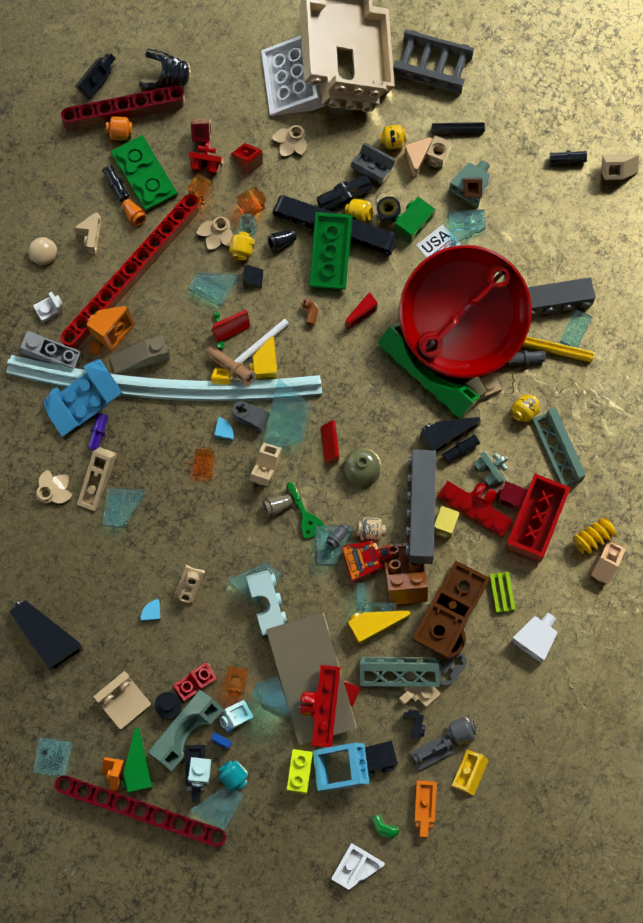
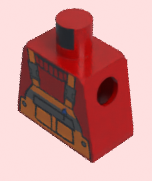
M373 541L342 546L351 579L356 584L384 569L382 560L391 557L388 546L378 549L377 544Z

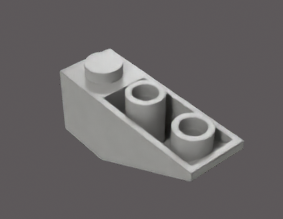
M30 331L26 332L19 354L38 361L71 369L75 368L81 353L79 350Z

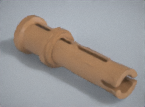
M210 346L207 349L206 356L228 370L231 377L238 378L244 386H249L253 383L256 377L254 371H249L244 367L243 363L233 361L214 346Z

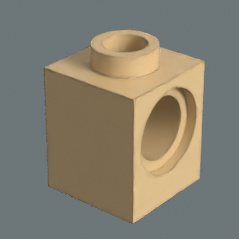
M434 136L426 155V162L433 167L443 168L452 142ZM434 152H440L442 154L436 155L434 154Z

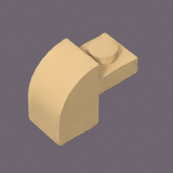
M263 443L249 480L259 485L268 486L274 477L282 448Z

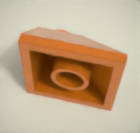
M121 306L98 310L95 315L89 318L86 325L90 333L112 352L135 325V322L128 308Z

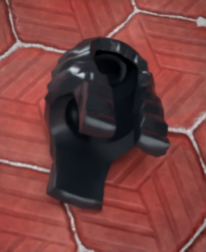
M150 47L147 49L146 57L160 61L162 72L157 79H141L139 82L140 87L161 89L170 86L181 87L188 83L191 75L188 62L174 56H169L168 53Z

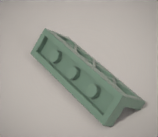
M556 407L548 409L546 414L533 418V424L559 482L569 486L584 480L586 474ZM548 419L550 423L549 430L541 428L538 422ZM549 435L557 439L558 444L556 448L548 445L547 438ZM556 452L564 455L566 459L564 465L555 461ZM563 470L572 472L574 479L565 482L562 476Z
M362 657L360 661V686L440 687L441 659L436 657ZM365 671H372L377 677L374 680H365ZM387 671H392L397 677L393 681H388L383 675ZM407 671H412L417 677L413 681H408L403 675ZM426 672H435L436 681H427L423 675Z

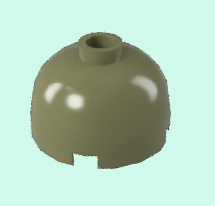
M368 448L352 450L346 456L343 464L345 477L351 484L358 487L374 484L379 479L381 473V461L378 455Z

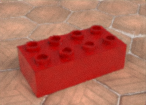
M534 473L505 549L541 563L571 487Z

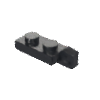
M106 53L103 57L96 59L75 85L86 99H90L111 74L110 70L112 68L110 65L116 59L111 53Z
M185 745V786L187 787V792H192V802H201L200 791H205L206 784H204V787H193L192 783L188 782L191 757L206 759L205 745Z

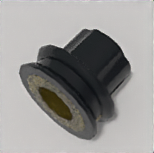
M391 196L380 199L377 203L378 216L386 222H394L401 213L400 202Z

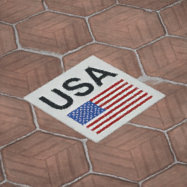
M442 224L416 246L428 257L441 249L461 244Z

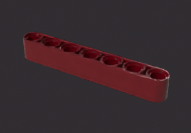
M180 86L165 87L67 107L61 111L63 126L67 130L81 129L110 122L112 116L130 119L182 108L185 104V94Z

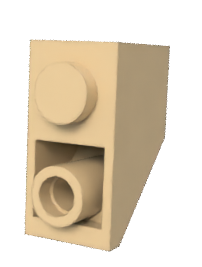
M639 154L602 155L601 173L604 179H624L638 173Z

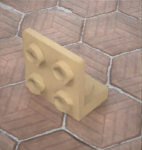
M125 671L93 696L121 730L151 706L149 700Z

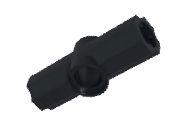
M363 175L350 182H340L333 190L316 197L320 208L330 210L339 205L346 206L352 199H356V197L371 191L373 187L368 176Z

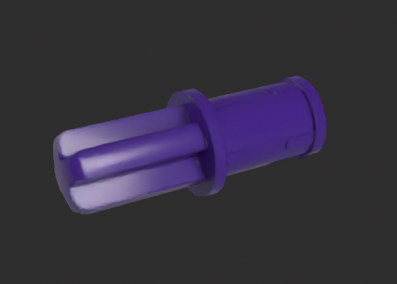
M97 414L95 424L90 430L92 435L88 449L91 451L99 448L101 438L105 436L104 431L109 417L105 414Z

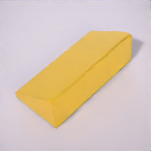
M467 749L451 786L474 796L489 759L482 754Z

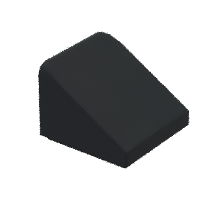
M245 265L243 286L262 288L264 270Z

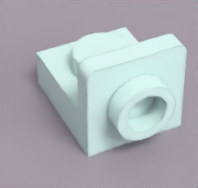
M244 700L224 709L219 715L220 724L228 733L254 717Z
M191 757L188 782L192 783L193 787H204V784L209 785L211 759Z

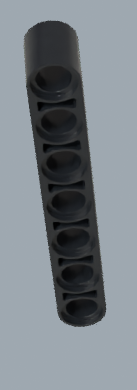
M280 195L272 213L277 218L314 230L315 212H334L285 195ZM355 219L352 220V244L384 255H392L398 240L396 234Z

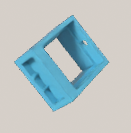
M350 743L313 750V765L315 766L316 774L315 784L318 791H333L369 784L364 743ZM348 751L352 780L329 784L326 755Z

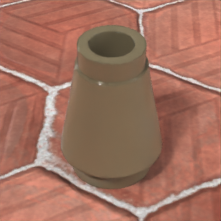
M289 495L267 498L262 503L267 516H275L293 505Z

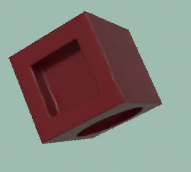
M211 118L192 119V142L211 140Z
M506 481L505 485H500L496 496L499 497L497 503L519 512L528 489Z

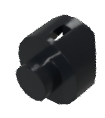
M164 692L156 698L155 710L162 719L173 720L180 714L182 703L175 693Z

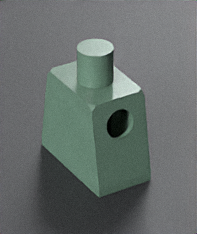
M481 160L477 166L468 163L451 180L449 191L479 207L490 182L491 175L487 173L490 165L484 160ZM481 177L482 197L464 198L463 178Z

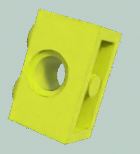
M292 750L287 792L307 795L313 752Z

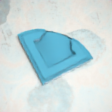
M219 417L214 436L233 441V429L225 419Z
M159 599L151 601L144 607L141 613V621L161 620Z

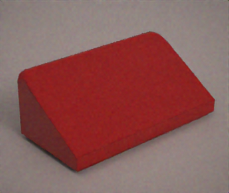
M243 310L214 323L211 331L216 341L220 342L249 329L248 311Z
M331 420L320 428L325 463L339 461L336 423L334 420Z

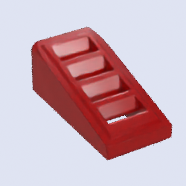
M370 292L346 318V329L349 330L377 311L378 302Z

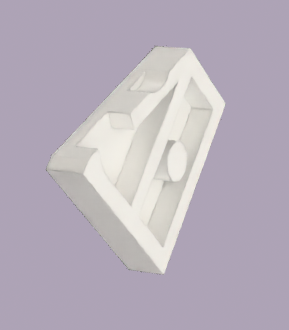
M351 843L331 880L349 890L382 868L385 863Z

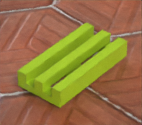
M509 572L490 574L489 578L495 613L515 611ZM497 578L503 608H499L495 579ZM502 578H505L510 607H507Z

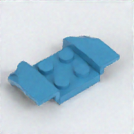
M100 359L83 366L87 373L61 392L58 387L53 388L43 402L48 416L62 436L85 423L123 393Z

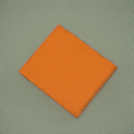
M90 341L88 354L99 355L101 342Z

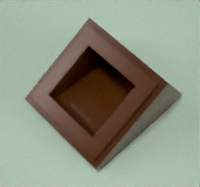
M481 177L463 178L464 198L482 197Z

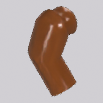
M304 298L301 305L308 314L306 324L315 326L319 309L311 299Z

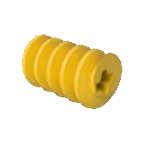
M604 517V519H598V523H592L591 527H586L585 531H580L579 535H574L572 538L577 549L582 554H584V551L591 554L590 547L598 550L597 543L604 546V538L610 542L609 535L611 534L616 538L617 534L610 520Z

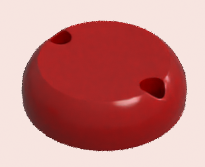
M476 245L451 246L426 257L411 272L405 282L399 301L400 327L411 351L429 368L452 377H479L501 368L520 350L531 325V297L520 272L502 255ZM504 275L503 281L496 283ZM435 344L437 345L435 350L429 351Z

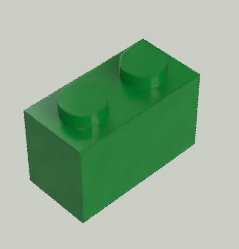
M419 196L414 201L411 200L406 206L407 210L403 214L400 213L394 220V230L411 243L435 215V208Z

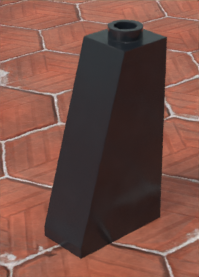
M28 601L15 603L9 611L50 671H53L83 650V647L76 639Z

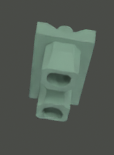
M483 451L480 453L481 457L474 464L480 472L487 467L490 468L492 472L484 477L488 485L493 486L499 482L504 483L507 481L498 468L501 467L503 472L508 469L505 464L508 461L507 456L501 458L496 453L493 455L496 460L494 462L488 452Z

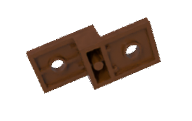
M455 560L412 641L448 659L490 578ZM461 582H466L469 585V590L461 591L458 585ZM435 627H442L445 634L443 636H436L433 630Z

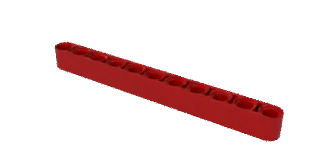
M187 194L179 201L66 327L60 337L63 345L77 349L91 334L87 326L84 329H79V325L87 324L92 316L90 313L94 310L114 308L193 220L200 210L199 200L196 195ZM189 203L195 204L193 207L187 206ZM178 216L183 217L182 220H175ZM167 229L171 230L168 234L163 233ZM153 243H159V246L152 247L151 245ZM142 256L148 257L144 261L139 260ZM131 269L135 270V273L133 274L127 273ZM117 283H122V284H124V285H123L122 287H120V288H116V287H115V285H116ZM111 297V300L103 301V298ZM70 337L75 338L71 343L66 342Z

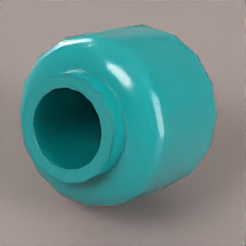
M229 760L218 770L220 773L219 780L228 790H235L236 788L241 790L247 784L248 772L238 761L231 762Z

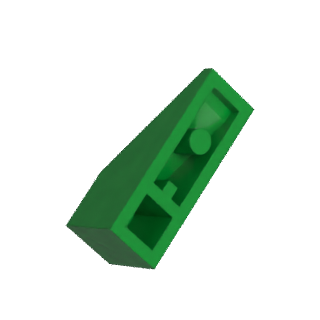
M139 727L134 729L124 769L125 778L121 779L123 789L127 790L129 794L153 789Z

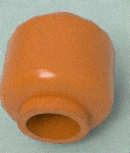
M112 116L110 122H106V133H109L111 140L126 141L132 134V122H129L127 117Z

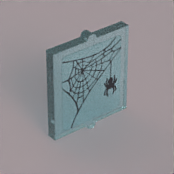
M39 737L33 772L47 774L49 777L52 775L67 776L72 742L58 740L56 737L54 739Z

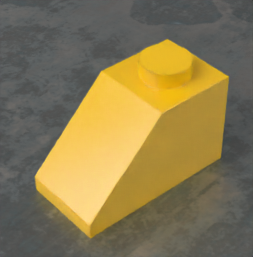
M270 337L253 356L250 370L256 373L255 380L277 378L274 337Z

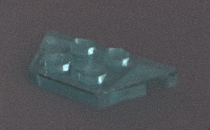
M281 379L277 381L263 442L277 447L303 442L311 404Z

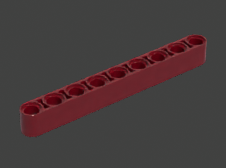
M62 775L55 781V789L64 796L215 848L224 846L227 841L225 832L215 826L70 776ZM68 780L70 782L69 789L62 791L60 784ZM82 787L89 788V794L86 797L79 796V790ZM102 793L108 795V800L104 804L98 802V797ZM120 800L127 801V807L124 810L117 809V803ZM140 806L146 808V814L143 817L136 815V809ZM158 813L165 814V821L158 824L155 822V816ZM178 819L183 820L185 823L184 828L181 830L174 829V822ZM196 826H201L204 829V833L200 837L193 835V829ZM217 832L223 835L222 842L218 844L212 842V836Z

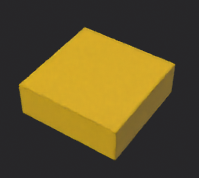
M214 368L211 384L230 385L233 377L224 368Z

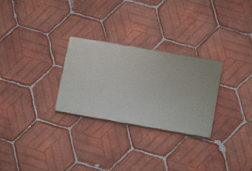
M324 612L266 629L299 745L312 741L314 725L313 717L300 714L299 704L311 705V703L301 702V694L305 691H317L320 664L339 666ZM341 670L333 735L357 729Z

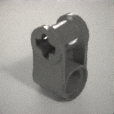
M244 401L236 402L233 406V418L253 430L263 431L270 413ZM244 409V412H242L241 415L238 414V411Z

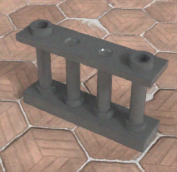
M405 30L403 42H407L402 61L395 60L393 66L394 76L462 94L465 79L461 78L465 60H472L474 48L466 44L461 45L420 34L415 30ZM414 44L425 47L419 66L409 64ZM431 49L442 52L436 71L426 69ZM449 54L459 56L454 75L452 76L443 73Z

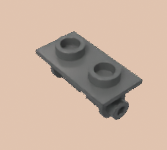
M443 735L411 751L410 754L418 769L421 770L454 753L450 739Z

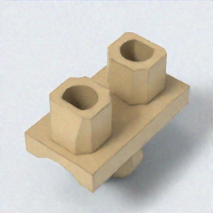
M185 565L174 597L186 603H193L203 578L204 570Z

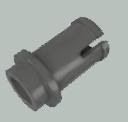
M340 524L334 533L327 537V545L332 549L339 547L340 542L350 532L345 525Z

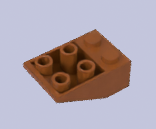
M409 543L382 545V548L388 546L391 552V557L384 559L389 605L428 602L425 565L409 563V556H405L406 544Z

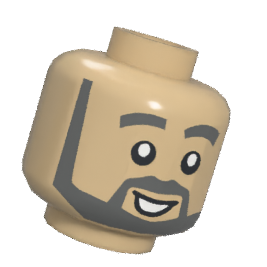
M363 517L361 521H358L357 537H360L361 541L378 543L381 536L385 537L386 525H382L380 518Z

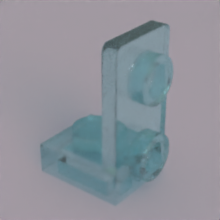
M357 583V610H361V613L373 612V610L380 612L396 610V603H365V601H369V589H365V583Z

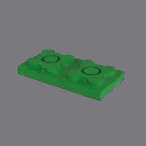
M143 135L111 151V155L146 212L178 196V192Z
M315 212L309 287L347 290L353 215Z

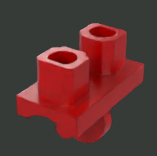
M207 141L205 146H198V151H202L204 154L189 152L191 169L201 170L202 161L209 162L207 171L218 173L220 164H223L224 158L209 155L210 153L216 154L217 148L211 147V142Z

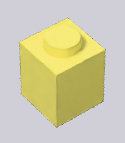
M441 506L434 525L435 535L441 538H451L460 512Z

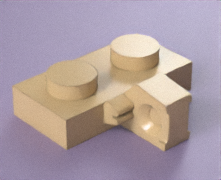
M407 671L403 675L408 681H413L417 677L412 671ZM405 686L403 689L406 693L399 698V701L406 705L411 699L414 702L419 700L426 708L441 693L435 687Z

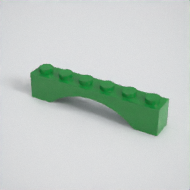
M398 322L389 326L377 342L386 353H389L399 365L407 369L412 377L418 379L425 389L431 391L438 401L444 403L459 418L469 413L479 400L480 396L468 385L447 381L436 375L421 362L407 345Z

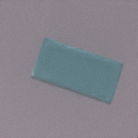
M576 309L560 343L578 348L593 317Z

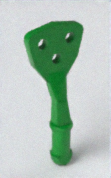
M288 482L286 488L289 490L293 502L296 503L302 515L301 530L303 537L307 539L317 536L325 530L326 526L318 517L306 510L295 484Z

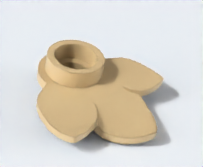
M294 125L289 129L281 128L272 136L273 141L280 143V155L282 157L290 156L294 152L303 155L307 149L305 130L299 125ZM295 133H298V134H299L298 137H295V136H293V135H294Z
M217 217L213 221H206L197 230V235L206 237L208 250L217 249L221 244L230 246L233 233L230 231V222L225 217ZM222 224L224 225V228L220 229L218 228V225Z
M49 470L44 471L40 475L38 480L40 487L36 491L38 501L44 504L50 502L62 504L71 499L72 494L66 490L69 484L68 475L53 477ZM49 492V496L43 497V493Z

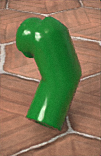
M380 814L371 818L380 836L391 839L399 834L398 827L384 824Z

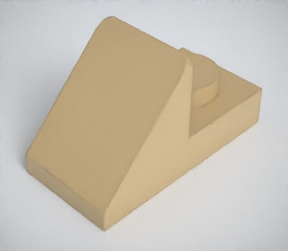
M94 213L75 227L77 235L85 236L84 246L87 247L89 254H96L101 224L99 213Z
M494 373L482 378L475 377L466 383L480 396L478 401L502 391Z

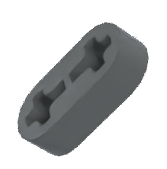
M460 653L454 657L455 659L459 657L462 659V666L458 664L453 669L452 665L455 662L453 659L447 660L440 669L441 686H450L465 668L467 659L464 654ZM450 670L452 673L449 679L451 680L443 682L441 674H446Z

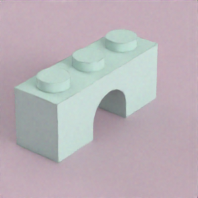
M269 570L246 576L251 596H265L269 600L268 608L256 614L262 635L267 634L266 629L288 623L285 612L280 611L279 605L282 604L280 594L275 593L274 586L277 585L275 575H270Z

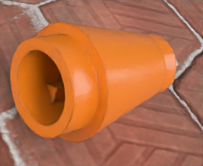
M130 199L122 203L121 206L131 224L139 226L145 222L147 217L144 210Z

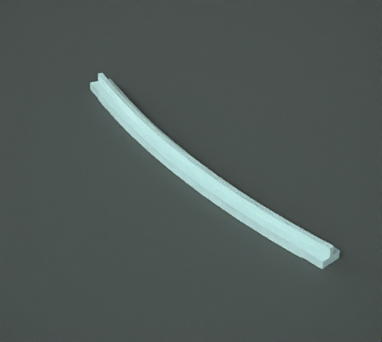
M11 355V358L8 359L6 370L8 375L62 387H68L87 373L82 369H71ZM111 374L123 391L120 396L183 401H256L322 395L320 375L254 380L251 385L244 386L242 381H231L230 385L211 384V381L170 380Z

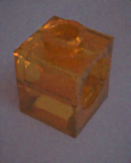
M198 173L188 186V194L196 195L199 203L202 205L206 204L214 192L213 182Z
M256 186L236 196L237 205L246 219L265 209L266 197L262 191H258Z
M228 666L224 688L228 696L240 697V695H245L248 669ZM232 679H241V685L233 687L231 685Z

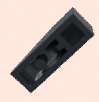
M479 417L439 421L432 425L429 423L421 429L420 439L428 450L436 451L437 453L479 426L481 419Z

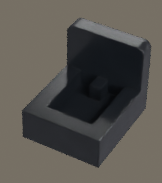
M411 709L408 712H404V719L414 720L411 740L419 741L420 737H424L426 725H422L424 715H420V711Z

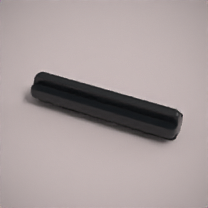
M432 123L431 131L433 134L484 133L485 123Z

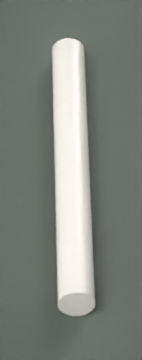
M283 319L234 361L245 362L270 337H275L287 327L289 322Z

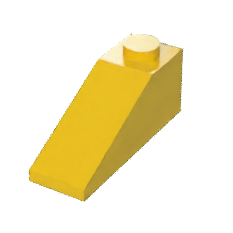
M409 611L364 612L360 615L358 612L349 617L350 621H348L347 626L357 644L361 645L410 618L411 613Z

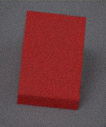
M243 143L231 153L234 159L249 174L263 164L262 150L247 143Z

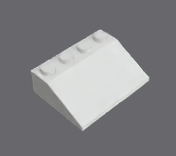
M301 35L261 50L271 116L308 112L327 106L322 105L321 85H312L311 83L304 82Z

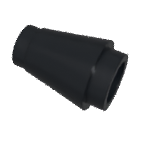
M294 230L275 232L268 236L270 248L277 251L296 240Z

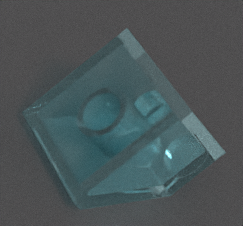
M278 676L255 683V689L252 691L256 704H261L262 709L287 721L291 720V714Z

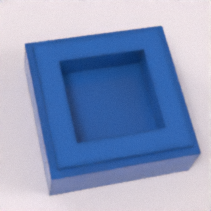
M215 732L211 737L213 743L226 750H230L233 744L232 741Z

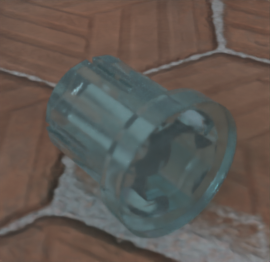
M244 214L240 218L239 231L249 233L250 236L257 231V224L251 214Z

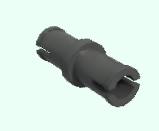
M523 351V353H517L507 363V366L519 364L528 366L529 363H544L546 360L545 351Z

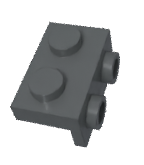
M364 143L359 154L351 162L350 167L382 184L392 172L396 160L373 146Z

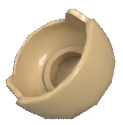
M37 238L29 246V259L39 266L48 265L55 260L57 247L48 238Z

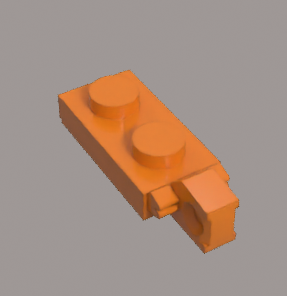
M416 781L414 822L415 827H420L419 838H428V829L433 828L435 823L437 782Z

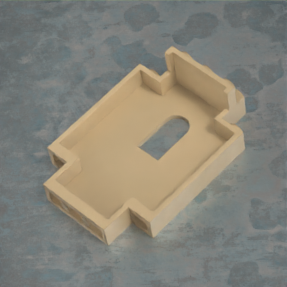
M302 0L299 7L304 82L311 83L312 85H321L322 105H328L332 108L342 107L347 110L356 109L363 112H372L380 104L379 97L388 94L395 87L389 9L373 6L372 0ZM337 49L352 51V80L343 79L338 73Z

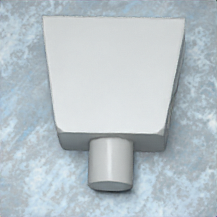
M546 613L542 620L534 616L513 637L511 642L542 663L557 635V631L552 628L557 619L550 613Z

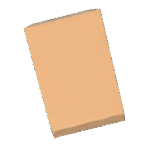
M430 137L405 145L404 154L413 176L417 177L426 159L427 152L433 141Z

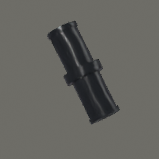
M587 150L550 152V164L566 163L571 165V163L587 162Z
M108 165V167L103 168L102 172L109 182V187L114 190L119 202L127 200L130 195L127 193L122 184L123 180L118 177L113 166Z
M473 434L463 442H457L456 446L443 453L442 457L447 464H450V462L460 456L464 457L467 455L468 451L480 445V441Z

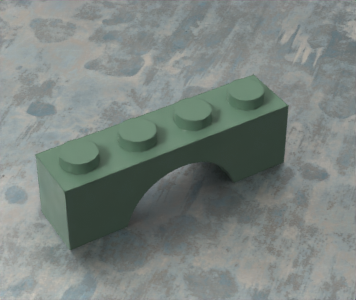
M199 690L148 753L172 772L184 757L183 747L190 733L199 726L211 725L223 708L210 696Z

